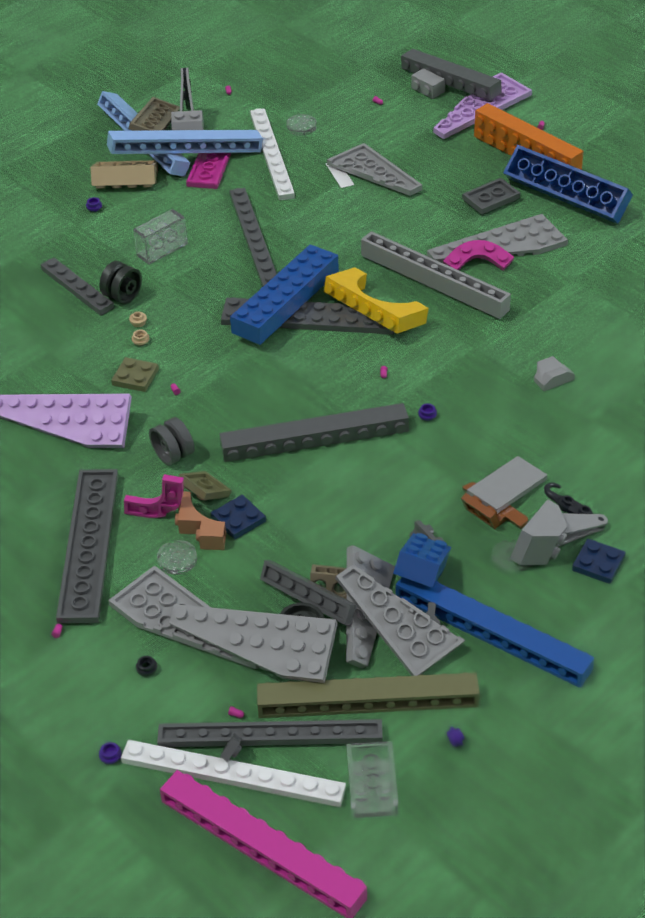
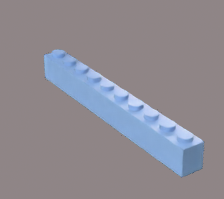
M102 91L97 105L124 131H132L128 129L129 124L138 113L118 94ZM181 153L149 154L169 174L185 177L190 162Z
M258 130L108 131L107 146L111 154L261 152L263 138Z

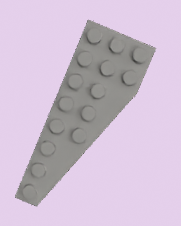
M539 214L427 250V256L443 263V260L456 247L472 240H485L495 243L511 255L524 256V253L539 255L566 246L568 239L543 214Z
M156 566L150 568L108 600L109 606L138 628L254 669L259 667L249 661L246 662L220 650L215 645L205 643L200 638L171 627L169 621L174 604L210 606Z
M174 604L169 621L171 627L200 638L205 643L215 645L220 650L246 662L249 661L265 671L268 670L275 673L280 678L325 683L338 624L336 619Z

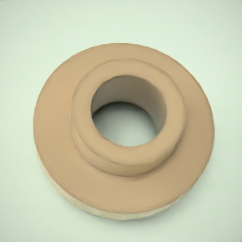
M134 312L129 317V321L134 327L144 326L147 320L146 314L142 312Z
M136 330L133 333L132 342L139 346L145 345L149 342V335L145 330Z

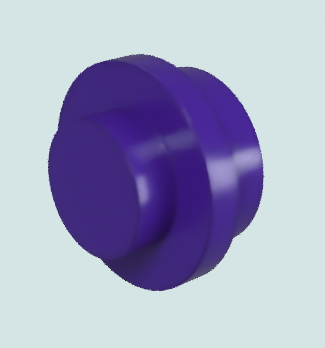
M96 197L89 198L86 208L96 212L102 208V202Z
M426 403L420 407L418 415L423 420H432L437 416V410L434 405Z
M453 726L449 727V731L445 733L454 748L464 746L462 741L465 740V737L459 728L454 729Z
M114 742L103 744L99 750V758L105 764L116 763L122 755L121 748Z

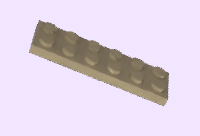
M152 97L130 122L128 129L132 131L166 130L171 123V112L180 111V106Z

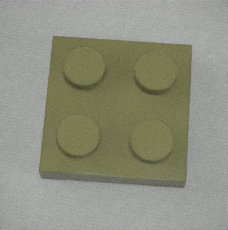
M125 357L111 380L112 386L146 392L158 372L159 366L157 363Z
M206 471L179 474V477L184 478V488L195 493L200 500L220 499L229 497L232 490Z

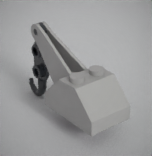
M188 67L181 68L180 111L171 112L172 130H204L203 111L194 110ZM184 100H185L186 109H187V110H191V111H183V102H184Z
M553 482L547 483L544 486V493L557 504L547 500L522 529L510 559L519 565H547L552 558L555 560L561 550L558 546L595 532L603 531L608 519L602 514H593L590 507L575 501L571 496H561L550 489L552 487L560 489L561 485Z

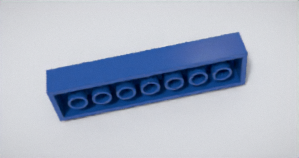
M518 144L503 172L508 179L617 224H619L633 196L626 187Z
M310 244L230 316L231 333L261 345L325 285L326 276L339 272L338 255Z

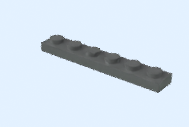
M56 258L49 259L40 264L42 271L100 316L114 309L112 301Z
M272 560L264 561L260 580L303 603H309L318 607L322 613L344 625H351L356 604Z

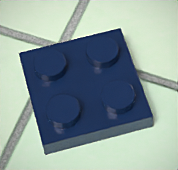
M243 494L211 512L213 520L225 522L226 533L234 540L266 522V516Z
M587 538L572 565V571L611 585L625 558L626 552Z

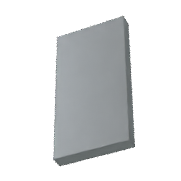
M517 456L467 489V494L477 496L483 505L493 507L498 514L546 481L547 474Z

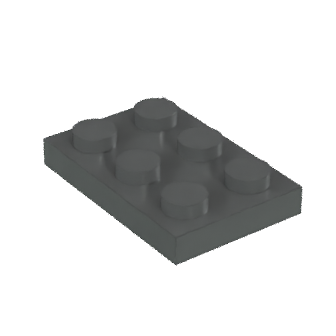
M502 178L462 194V199L480 214L487 213L520 198V192Z

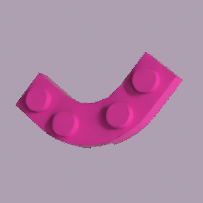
M472 240L456 247L443 260V264L460 270L471 259L482 258L504 271L514 260V256L495 243L485 240Z
M164 474L162 478V494L156 498L126 495L124 498V514L159 518L166 516L171 511L177 510L183 497L184 478Z

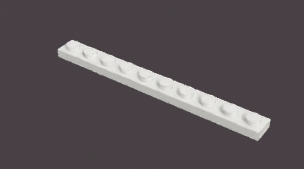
M265 109L251 110L250 116L254 128L258 130L263 138L261 149L279 201L295 198V193Z
M133 740L127 741L121 756V761L124 764L173 774L178 770L183 774L191 775L193 778L341 807L346 790V783L233 760H228L227 762L223 758Z

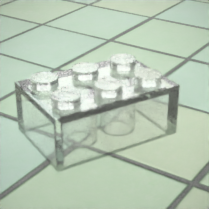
M174 209L133 229L137 257L148 265L188 244L185 217Z
M392 741L346 744L351 818L398 816V793Z

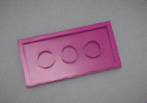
M198 153L186 181L187 187L217 189L231 153Z

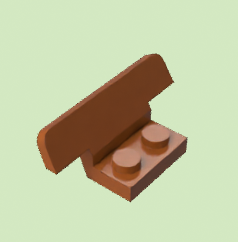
M470 482L462 486V489L467 492V489L475 485L476 482ZM465 493L461 497L465 509L493 529L499 527L506 520H509L520 529L528 522L527 516L510 505L497 514L493 507L489 505L486 507L475 495L470 496Z

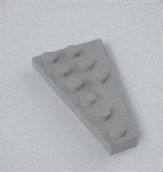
M365 143L327 159V165L409 196L422 190L421 183Z
M354 545L347 547V568L353 564L373 577L383 587H390L395 569L394 565ZM347 594V600L354 603ZM357 606L355 607L351 625H346V662L362 669L368 666L377 631Z
M352 564L336 576L335 579L411 676L421 675L465 642L463 638L457 637L448 631V628L436 623L429 615L404 598L401 599L392 593L393 591L377 583L373 577Z

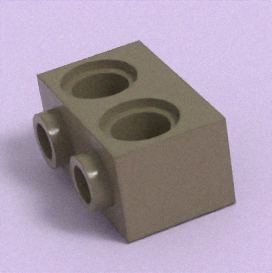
M312 564L310 581L314 583L319 580L323 581L325 584L320 586L347 599V593L342 587L337 586L338 581L335 579L338 574L347 568Z

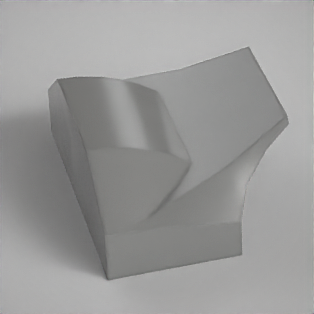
M554 356L537 362L534 382L543 391L575 379V374L564 364H561Z

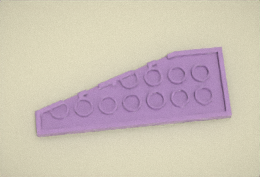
M499 73L493 77L501 80L502 93L491 101L470 94L468 97L466 96L454 107L453 112L450 111L446 119H442L433 128V133L442 139L448 138L475 124V110L489 103L503 110L531 96L532 90L507 75Z
M130 394L0 395V418L32 427L34 430L55 437L59 436L88 448H124L132 396Z

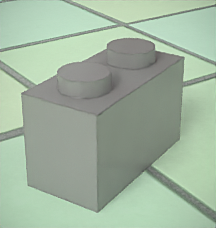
M423 68L411 75V88L434 99L445 92V79Z

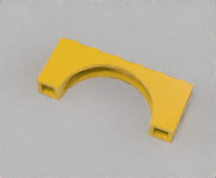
M356 267L326 276L325 293L397 334L426 324L429 308L417 301L391 303L364 294L362 290L365 289L367 274Z

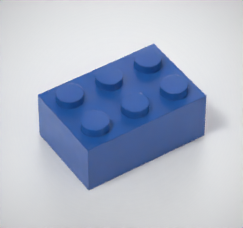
M413 533L399 552L393 574L433 588L445 569L451 546H448L446 542L441 540L434 541L428 539L424 534Z

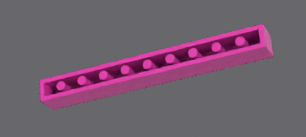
M177 770L160 788L162 803L345 918H353L366 902L367 886L362 880L349 876L341 867L331 865L321 855L313 854L302 843L294 842L287 838L282 831L274 830L264 820L250 815L245 808L235 806L227 797L219 796L209 786L196 782L191 775L183 774Z

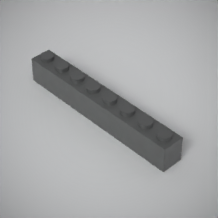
M411 49L401 55L402 69L416 73L424 68L444 78L445 85L489 101L502 93L500 79L415 49Z

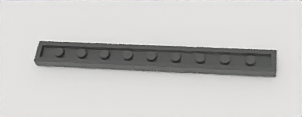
M236 188L229 190L235 212L263 287L277 273L246 189Z
M382 719L159 724L157 739L158 746L163 747L226 746L234 733L242 738L240 746L383 743Z

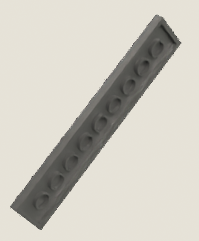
M226 297L221 325H231L230 316L249 299ZM305 302L279 327L395 334V332L350 306L339 303Z
M118 469L79 470L57 608V623H99L118 482Z

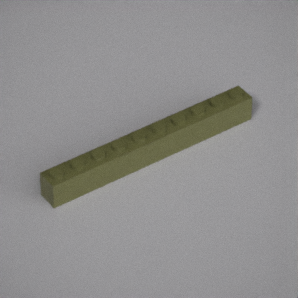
M467 672L460 674L325 680V683L288 681L257 684L258 718L479 707L480 695L477 673Z

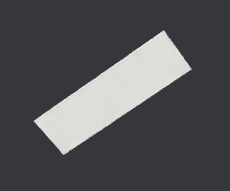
M327 165L341 188L354 185L345 171Z

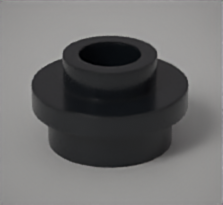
M142 656L136 663V671L141 676H150L157 670V662L151 656Z

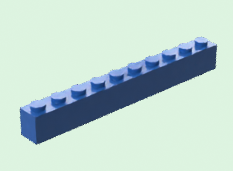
M401 577L396 583V595L401 599L404 598L421 611L427 613L428 603L433 602L436 604L435 616L437 619L572 685L581 688L593 671L595 657L570 646L568 643L561 642L549 634L538 631L530 625L515 620L511 616L505 615L492 607H488L473 598H469L454 589L448 588L438 581L433 588Z

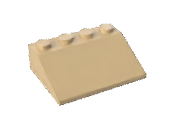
M156 160L96 162L90 167L91 183L96 188H106V185H112V188H121V185H127L128 188H134L137 185L153 187V184L157 181L159 163Z

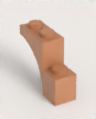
M183 491V497L178 507L179 514L176 513L175 525H178L179 534H196V541H199L200 549L224 550L226 542L225 522L215 521L201 515L192 504L191 492Z

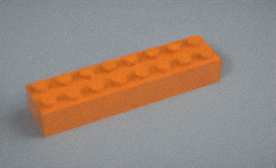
M489 103L475 110L474 137L511 156L518 144L582 170L583 150Z

